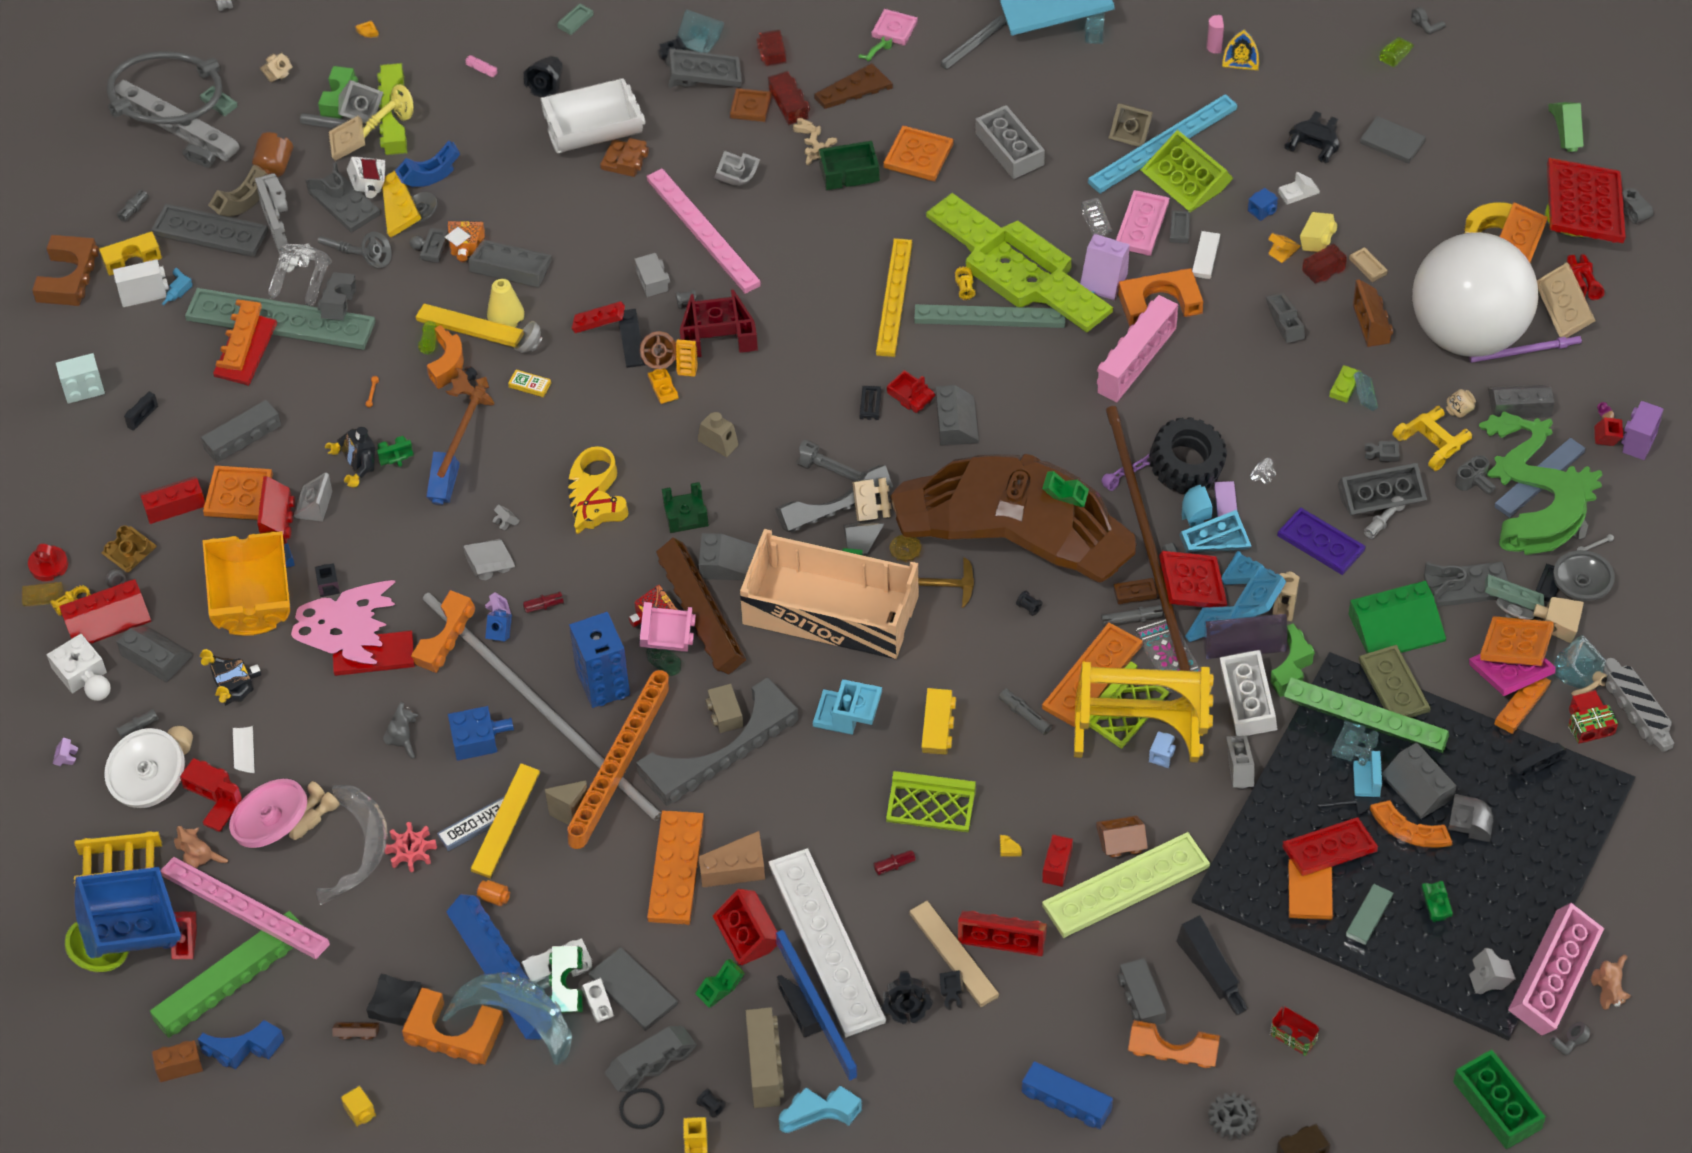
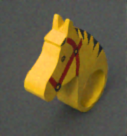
M596 446L584 450L577 457L571 468L568 492L571 510L575 518L574 527L576 534H579L585 528L594 529L603 522H620L628 517L629 511L625 498L621 496L610 497L605 493L617 477L614 455L607 448ZM595 461H605L610 464L609 468L599 475L589 476V474L583 472L588 464Z

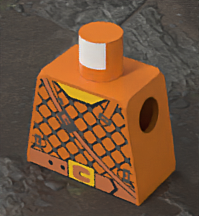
M448 221L449 233L459 227L470 235L468 239L458 246L449 241L451 254L457 256V260L465 262L468 256H472L485 237L483 222Z

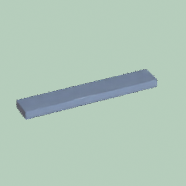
M1569 438L1537 467L1564 471L1585 453L1586 448L1572 438ZM1517 483L1495 503L1494 507L1510 518L1542 489Z

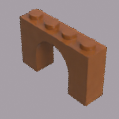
M51 235L47 246L50 261L74 263L77 265V268L70 275L61 278L37 276L32 289L35 301L37 303L79 306L81 299L85 297V287L89 284L90 272L94 270V260L99 255V247L96 246L94 238Z

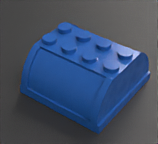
M159 867L76 877V920L86 953L90 958H100L106 954L158 947L164 949L173 948L177 941L180 940L181 934Z

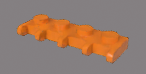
M237 299L235 304L240 306L239 313L231 315V319L236 321L233 330H226L225 333L226 336L230 337L228 346H221L220 351L225 353L223 361L217 360L215 365L220 368L242 371L262 305L260 302Z

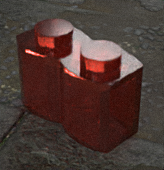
M780 29L759 33V38L756 39L758 49H761L759 51L760 60L764 61L765 66L786 63V53Z

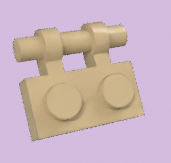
M879 478V486L874 487L872 479L852 482L857 521L877 519L878 510H882L883 518L891 517L890 509L892 507L888 499L889 485L886 483V478ZM875 493H880L881 504H876Z

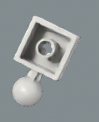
M82 634L47 654L52 670L72 694L84 687L88 698L95 701L103 700L109 695L110 683L107 678L102 676L107 673L103 660Z

